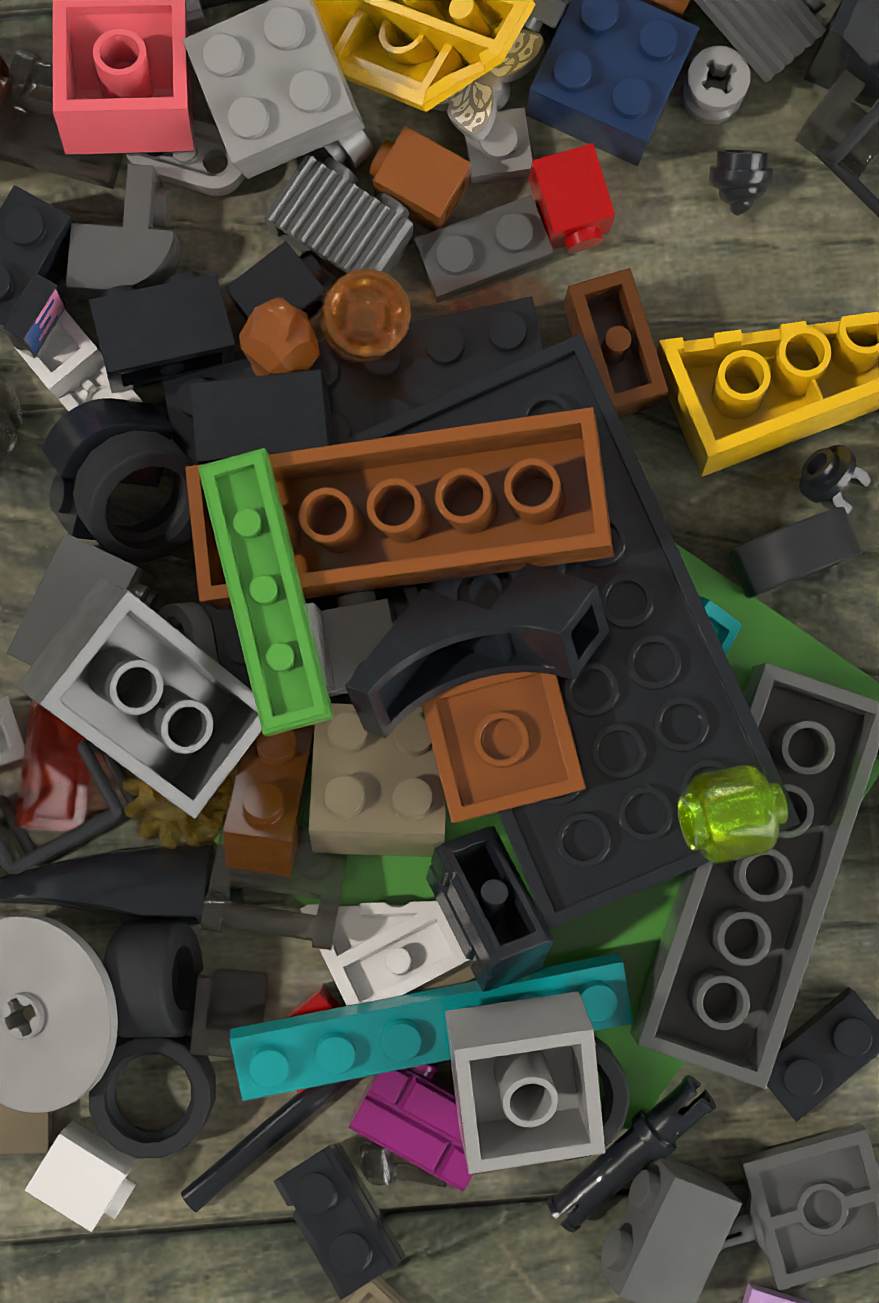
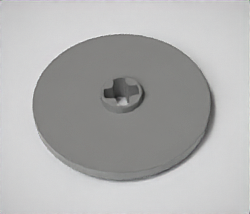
M30 914L14 915L0 919V1104L14 1110L29 1113L58 1110L85 1096L94 1088L105 1073L111 1061L117 1038L118 1015L116 999L111 981L101 960L88 943L75 931L56 920L44 916ZM31 1004L35 1009L36 1016L27 1022L23 1011Z

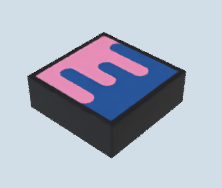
M38 274L35 277L33 276L3 324V329L14 347L32 358L36 357L67 306L57 285Z

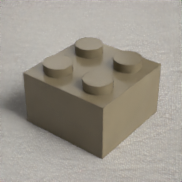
M331 703L335 719L316 723L314 728L309 835L312 853L432 857L434 849L445 841L446 798L422 706L411 712L393 729L387 738L363 729L353 704Z

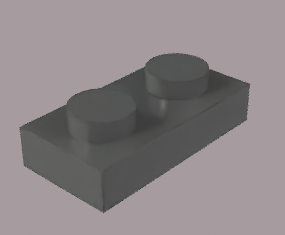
M532 195L414 239L415 248L437 303L553 259L554 255L552 245Z

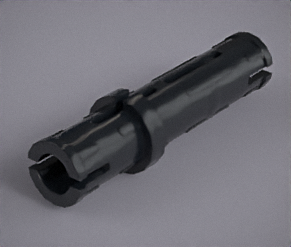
M690 1075L685 1076L682 1082L650 1111L644 1108L632 1117L631 1122L633 1126L627 1132L620 1136L605 1150V1153L598 1156L558 1193L553 1194L547 1199L548 1208L555 1219L572 1204L577 1203L567 1211L568 1217L561 1222L560 1225L564 1229L572 1233L576 1232L582 1223L658 1156L666 1159L677 1148L675 1141L707 1113H711L716 1109V1104L706 1089L690 1104L685 1105L697 1095L696 1089L701 1086L698 1080Z

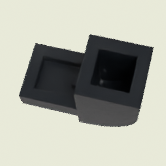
M115 398L91 400L68 411L50 430L42 451L59 474L54 477L51 484L50 507L69 535L77 539L95 540L78 516L73 496L78 470L91 451L110 437L133 430L157 432L171 440L174 428L153 403ZM150 466L133 471L118 483L159 487L164 467Z

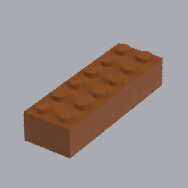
M593 407L269 454L305 599L522 570L526 563L545 567L614 557L599 435ZM200 465L187 466L185 469L199 602L220 611L232 609L198 470Z

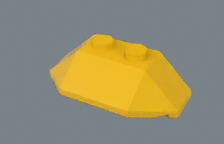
M313 0L318 8L345 79L425 112L501 64L536 5L533 0Z

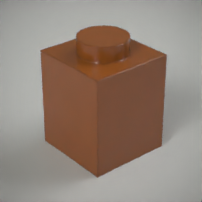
M404 126L395 143L387 139L381 145L374 157L369 173L375 176L373 179L375 197L378 192H383L393 197L409 211V219L433 232L445 227L469 186L471 162Z

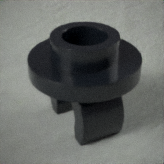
M833 445L817 450L806 460L802 467L799 488L800 492L809 501L814 503L821 502L827 509L844 507L846 513L849 514L853 507L843 499L841 491L848 482L867 487L871 480L864 469L856 467V457L852 451L844 445Z

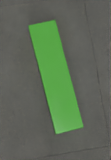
M263 448L198 466L263 735L271 736L335 719L268 452Z

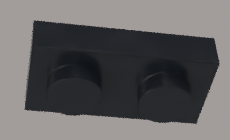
M850 987L845 989L781 1042L767 1087L796 1122L879 1054V1020L855 990Z

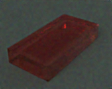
M31 699L14 826L25 829L68 832L84 823L91 774L82 760L77 747L80 741L87 739L33 699Z

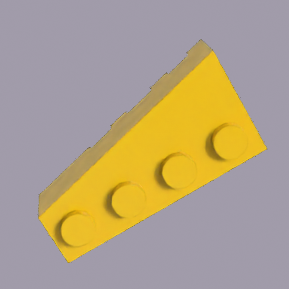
M879 312L842 316L840 321L807 325L806 321L781 324L779 329L742 333L741 330L714 333L712 338L683 341V337L659 340L657 355L669 391L667 397L701 477L879 409Z

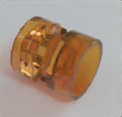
M374 269L354 270L339 278L328 292L319 316L321 334L328 347L342 359L355 363L373 362L388 354L403 339L408 330L411 312L409 299L401 284L389 274Z

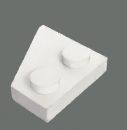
M437 901L409 902L403 905H388L385 902L360 903V906L308 904L300 909L347 1006L415 993L472 962V960L465 958Z

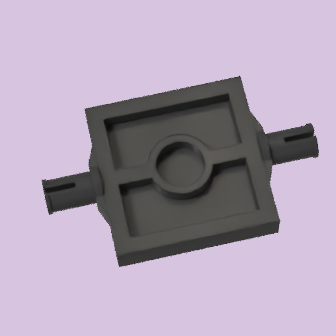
M862 1124L739 1158L748 1190V1214L735 1218L721 1250L756 1240L766 1254L773 1283L778 1291L879 1262V1164L875 1159L868 1130Z

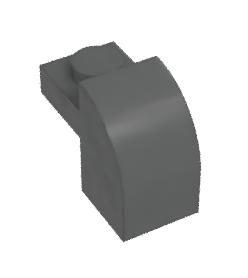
M128 164L123 227L71 223L66 287L78 302H89L90 299L100 298L103 292L116 286L131 285L142 289L164 284V281L176 272L183 248L174 231L159 230L160 226L168 227L170 223L171 191L170 188H163V184L154 166Z

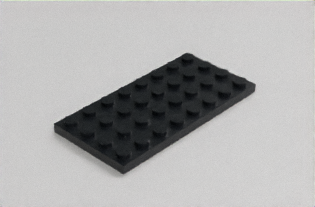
M581 333L340 441L341 444L590 407L594 409L614 557L542 567L597 584L609 629L608 634L574 680L557 676L586 790L498 812L548 930L801 823ZM521 570L405 585L402 588L409 605L422 589H426L491 610L499 593L504 588L509 587Z

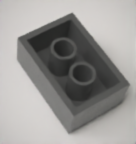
M103 578L99 579L16 685L17 688L194 819L262 731L251 689L131 592Z

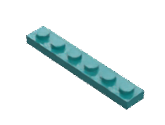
M619 953L543 967L535 971V973L482 992L477 981L230 1029V1044L242 1101L451 1060L445 1011L579 991L594 1031L632 1024L633 1020L623 961Z

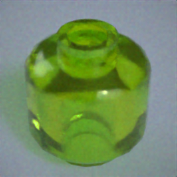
M738 765L695 776L688 785L687 795L681 796L678 799L677 805L679 824L687 846L692 851L700 850L706 859L714 863H725L768 852L777 842L779 825L786 823L788 819L787 803L781 787L777 783L769 784L760 770L750 765Z

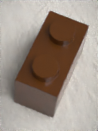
M631 268L568 286L563 308L572 337L580 333L582 334L618 416L622 417L659 406L669 391Z
M315 724L271 736H265L261 731L239 760L223 830L226 867L291 877L312 777Z

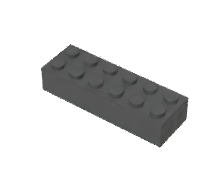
M763 663L752 667L743 695L801 823L683 873L630 1033L639 1046L766 1089L879 750V701L768 663Z

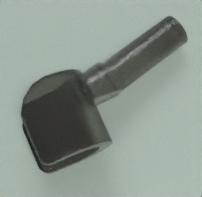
M373 1141L364 1142L360 1146V1169L367 1181L373 1185L381 1186L392 1184L396 1180H408L444 1188L447 1186L446 1182L416 1165L396 1163L393 1152Z

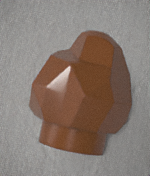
M275 298L255 307L239 334L241 349L250 361L256 376L308 371L319 356L318 340L311 327L307 313L292 306L283 298Z

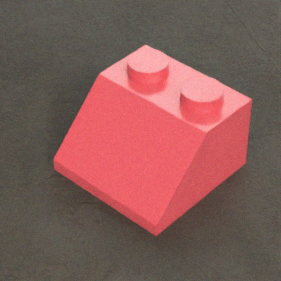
M53 0V114L65 155L194 151L190 57L182 40L188 37L186 0Z

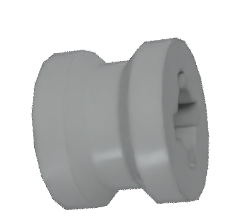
M712 46L702 50L693 58L681 88V100L686 112L694 120L703 124H720L728 121L738 111L750 85L751 73L747 61L738 51L727 46ZM711 73L712 76H718L721 78L725 77V79L721 81H718L716 79H710L708 74Z

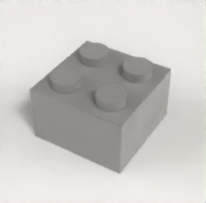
M269 0L182 39L231 163L248 179L365 128L318 8L313 0Z
M579 991L445 1011L459 1131L469 1174L605 1153L594 1030Z

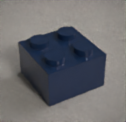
M571 0L529 89L526 116L587 144L594 143V147L638 166L687 62L700 27L641 0Z

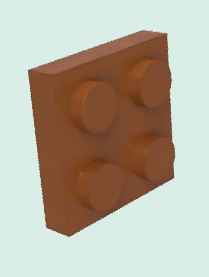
M519 672L487 676L455 686L422 704L452 823L586 790L557 675Z

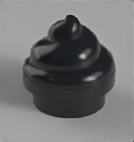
M736 149L717 151V163L714 166H710L709 181L714 188L719 189L720 199L730 205V210L734 215L739 216L749 210L754 199L762 196L767 189V185L771 183L773 168L767 167L768 152Z

